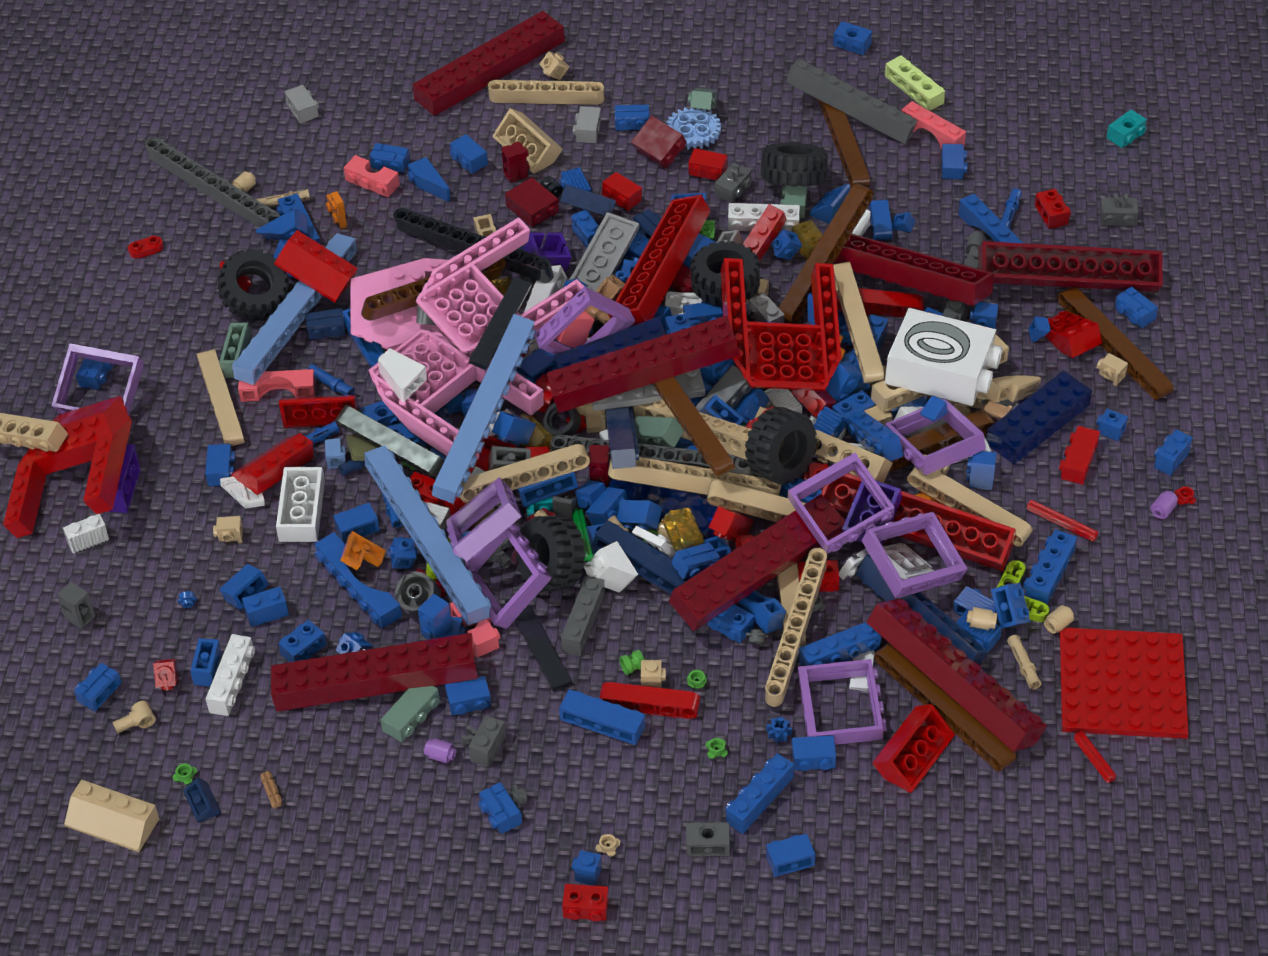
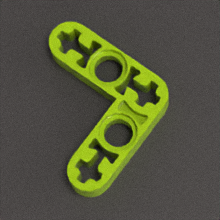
M1018 560L1011 561L1007 565L997 588L1004 586L1005 582L1021 583L1025 574L1023 562ZM1015 569H1019V570H1017L1015 576H1013V575H1012V574H1013V571H1014ZM1024 596L1028 610L1032 607L1031 611H1029L1030 620L1044 622L1049 615L1048 605Z

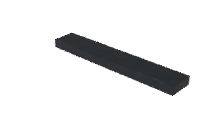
M514 277L472 353L469 364L483 370L487 369L513 314H517L528 294L531 283Z
M510 599L505 600V605L509 602ZM528 604L514 620L551 690L555 692L572 685L571 679Z

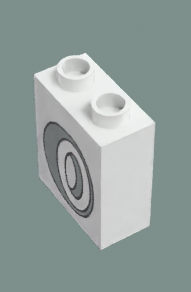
M908 308L888 355L885 384L973 406L978 392L987 394L990 389L993 371L987 370L988 367L997 369L1000 363L1003 347L994 345L996 329Z

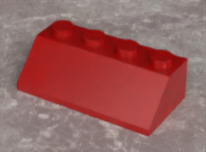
M298 230L287 241L274 265L334 303L350 286V280L355 277L358 270L357 267Z
M357 395L279 400L283 428L326 426L337 418L345 405L359 411Z
M301 433L287 437L231 473V477H234L246 488L259 495L282 480L284 467H301L312 460L313 442Z
M932 704L915 706L872 764L884 779L909 793L913 792L955 736V733Z

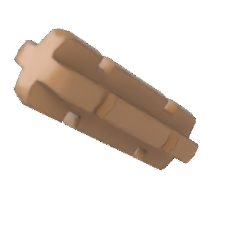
M271 772L261 773L260 777L271 806L273 808L281 807L283 802Z

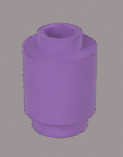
M1171 491L1161 493L1151 505L1153 515L1160 519L1167 518L1177 505V496Z
M435 738L433 740L428 739L424 749V755L428 756L429 759L447 764L455 759L457 752L453 743Z

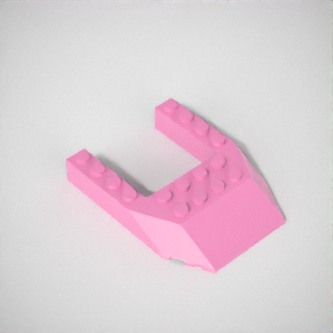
M519 217L435 268L416 299V303L462 353L474 352L504 297L481 271L523 246L529 240L530 229ZM576 279L520 315L517 312L516 315L535 321L533 329L537 332L584 286Z
M423 258L352 278L350 280L351 334L364 338L370 343L372 341L382 345V348L387 350L389 348L395 350L420 329L428 330L432 333H443V336H446L437 325L416 323L417 306L372 321L364 319L361 311L367 297L430 277L435 268L448 260ZM496 279L490 281V282L494 285V287H495Z
M420 329L394 350L426 366L427 380L405 402L398 398L380 374L379 363L369 369V374L382 401L409 431L447 456L459 430L434 413L475 380L482 383L490 364L486 370L469 364V359L473 352L462 353L448 337L443 336V333H432L428 330ZM518 373L514 381H510L508 384L511 386L507 396L503 395V398L529 415H533L544 405L543 389ZM477 453L475 456L477 457V460L479 459V453Z

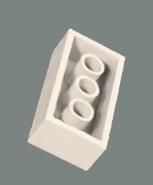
M284 467L276 523L279 542H318L325 485L322 467Z

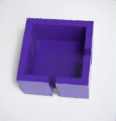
M530 233L529 240L524 246V251L548 259L551 266L561 265L564 273H566L572 257L566 246L563 234L547 233L541 248L545 236L544 233Z

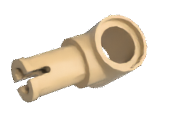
M139 701L132 706L129 715L112 723L119 734L133 726L148 728L155 723L156 718L148 702Z

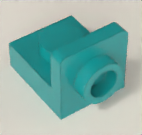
M553 497L527 506V518L543 507L549 512H553Z

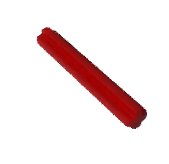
M1030 500L1027 504L1026 509L1090 541H1095L1098 537L1097 530L1034 500Z

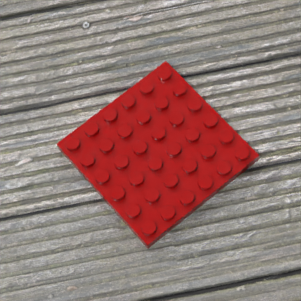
M1064 628L1059 632L1061 732L1078 733L1083 731L1084 733L1188 738L1182 634Z

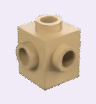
M549 51L539 64L544 69V74L558 80L569 69V66L564 61V57L557 52L554 54Z

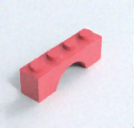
M913 101L901 109V112L918 120L913 133L918 128H924L937 138L940 148H942V144H963V148L965 147V130Z
M314 369L266 371L255 385L239 381L238 391L241 402L260 401L265 393L275 389L288 390L296 398L315 397L316 381Z

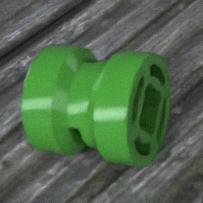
M640 650L633 651L629 656L623 655L619 657L625 675L633 674L634 670H641V660H644V657Z

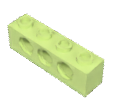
M899 56L886 63L885 77L922 107L931 111L944 104L945 90L911 64L909 60Z

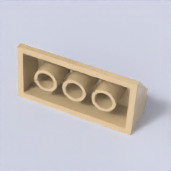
M511 108L492 136L503 147L518 141L521 142L523 147L528 149L529 171L534 174L553 164L563 150L525 114Z
M81 780L71 795L64 825L76 831L140 852L157 824L159 816L154 804Z

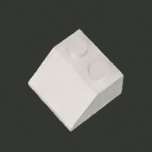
M617 541L599 549L591 558L592 561L584 565L586 574L589 577L604 580L605 587L616 592H621L638 575Z

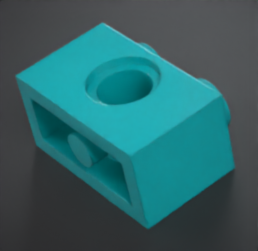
M1130 109L1108 125L1107 139L1124 148L1126 145L1131 144L1138 136H1142L1145 133L1147 119Z

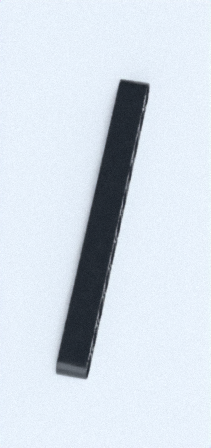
M399 208L393 213L398 230L460 253L486 238L406 208ZM516 249L503 257L506 262L504 267L506 270L543 283L550 282L554 278L551 263L546 258L521 249Z

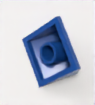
M845 184L826 192L809 212V215L830 224L848 195L850 185Z

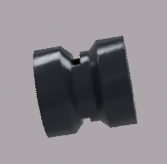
M546 176L540 182L544 188L557 198L563 192V187L552 176Z

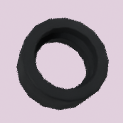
M553 403L544 413V428L552 436H573L578 431L581 423L580 413L577 409L568 410L570 413L568 425L564 429L557 431L554 429L553 423L559 413L556 404Z

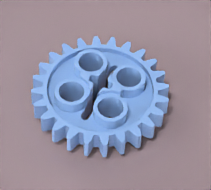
M684 107V111L678 109V114L673 112L672 117L669 116L668 121H666V125L684 136L687 141L685 144L687 150L690 147L696 149L698 146L703 149V145L709 147V142L714 144L715 139L718 140L719 135H721L720 119L717 118L716 114L712 115V111L706 112V109L690 108L688 110Z

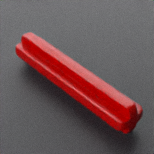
M1083 731L1074 735L1075 742L1107 783L1114 781L1116 773Z

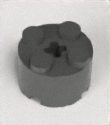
M411 572L398 581L395 594L401 607L412 614L418 615V608L430 596L435 594L441 597V589L426 574Z

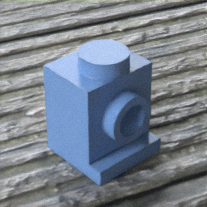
M340 438L325 440V455L328 469H336L340 464L346 463L345 446H341Z

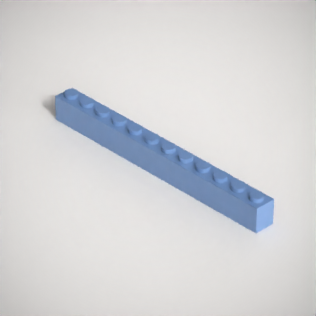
M336 233L329 240L325 248L350 262L357 252L356 239ZM300 280L296 282L294 288L286 295L284 301L278 305L273 315H270L268 321L260 328L258 334L252 338L247 348L243 349L240 357L233 362L234 379L255 385L305 320V314L312 311L323 295Z
M513 314L436 478L432 496L453 504L456 497H461L464 489L462 484L463 482L467 483L471 472H469L470 467L474 468L477 461L475 456L477 453H481L484 442L482 441L489 436L491 430L489 426L495 423L497 409L501 410L504 402L502 397L503 395L507 396L511 386L508 384L510 381H514L517 374L515 369L516 367L520 368L523 357L521 356L523 353H527L530 345L528 341L533 340L536 330L533 329L535 321Z
M386 445L365 452L366 468L466 624L469 626L489 618L490 600L488 597H484L480 585L474 582L473 575L469 569L465 568L462 557L459 558L452 551L453 547L448 542L445 531L443 529L440 530L437 519L429 513L428 505L422 502L418 490H414L412 487L411 479L405 476L401 464H397L394 453L389 451Z

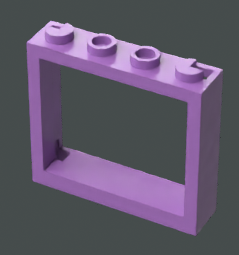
M584 286L535 333V338L539 348L576 364L598 357L635 320L629 308ZM590 305L613 316L577 351L554 341Z
M69 344L51 405L57 411V414L60 415L79 409L78 407L67 406L65 403L80 357L132 367L123 397L124 405L128 410L127 413L130 415L144 361L139 356Z
M946 399L942 400L947 403L948 413L937 421L942 419L946 421L964 440L925 457L903 437L935 423L920 415L923 408L885 423L887 428L899 435L905 458L908 461L910 460L915 468L924 475L986 449L984 433Z
M856 453L851 454L788 490V500L820 546L826 551V554L831 551H838L843 544L848 541L850 543L855 541L859 535L873 526L890 521L894 515L895 507ZM854 470L882 511L828 541L800 500Z
M501 477L497 478L446 520L448 527L446 530L450 534L448 537L451 540L452 551L466 562L522 517L512 490ZM501 502L502 506L466 536H462L465 530Z
M934 512L920 513L912 518L905 517L900 521L887 522L879 527L873 526L866 531L861 540L895 599L959 581L968 570ZM924 529L947 568L902 580L879 541Z
M514 523L464 563L465 568L471 571L474 582L480 585L484 597H488L490 600V620L494 625L506 629L552 578L546 570V565L539 560L538 553L529 546V540L520 533V528ZM508 537L532 572V576L509 602L501 608L477 571Z
M871 659L798 667V680L807 737L834 735L835 745L883 740V731H887L886 720L881 718V714L884 713L883 702L878 701V696H881L880 685L875 683L878 675L877 669L872 666ZM866 676L874 726L816 732L809 682Z

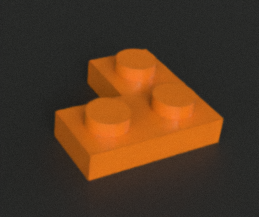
M338 191L327 194L325 206L328 213H332V219L335 224L338 223L340 229L346 228L347 221L342 198Z
M352 531L348 536L340 561L356 570L361 566L363 559L379 567L386 550Z

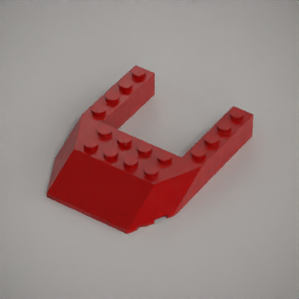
M724 258L721 268L723 317L728 316L740 356L732 359L750 388L826 390L841 360L833 264L815 263L811 274L815 325L748 322L746 317L743 259Z
M121 396L60 414L52 420L59 422L68 433L57 452L49 450L46 452L37 448H29L17 466L3 526L16 538L33 533L46 475L92 461L83 502L96 515L113 510L132 424Z

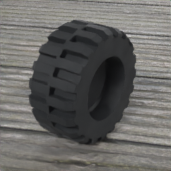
M787 142L767 145L763 148L761 154L760 174L767 182L782 186L806 187L819 185L827 178L828 153L824 148L811 144Z
M719 241V243H710L709 246L705 245L695 253L691 260V287L696 296L705 303L709 302L713 306L721 305L723 307L721 275L718 273H721L724 258L743 259L745 302L757 293L760 285V261L749 247H745L741 243L736 244L734 241Z
M253 248L247 249L246 252L240 250L237 252V255L232 254L229 256V259L223 264L218 280V295L220 299H223L222 304L224 307H229V312L232 314L237 313L239 318L248 317V320H254V318L263 320L265 316L270 317V315H273L278 305L286 298L289 276L284 270L274 265L276 259L273 258V254L270 252L266 254L263 253L264 250L258 249V251H254ZM247 274L257 275L268 283L270 290L260 295L249 294L239 287L236 280Z
M780 406L770 408L765 413L759 415L758 420L752 424V429L747 435L749 436L748 441L745 443L747 448L745 456L748 459L746 461L751 471L759 477L778 484H788L799 479L801 474L808 470L807 467L811 465L812 457L816 453L815 445H817V438L815 436L817 433L812 421L804 414Z
M537 516L530 519L520 530L521 534L529 540V546L538 553L539 560L546 565V570L552 577L540 592L570 589L581 577V570L585 565L583 559L585 557L583 548L585 544L584 540L581 539L582 534L580 530L576 529L577 526L574 522L563 516ZM517 552V568L522 574L521 578L526 582L532 576V572Z

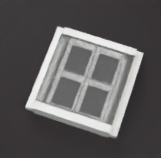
M898 543L883 547L902 580L934 571L931 565L906 544Z

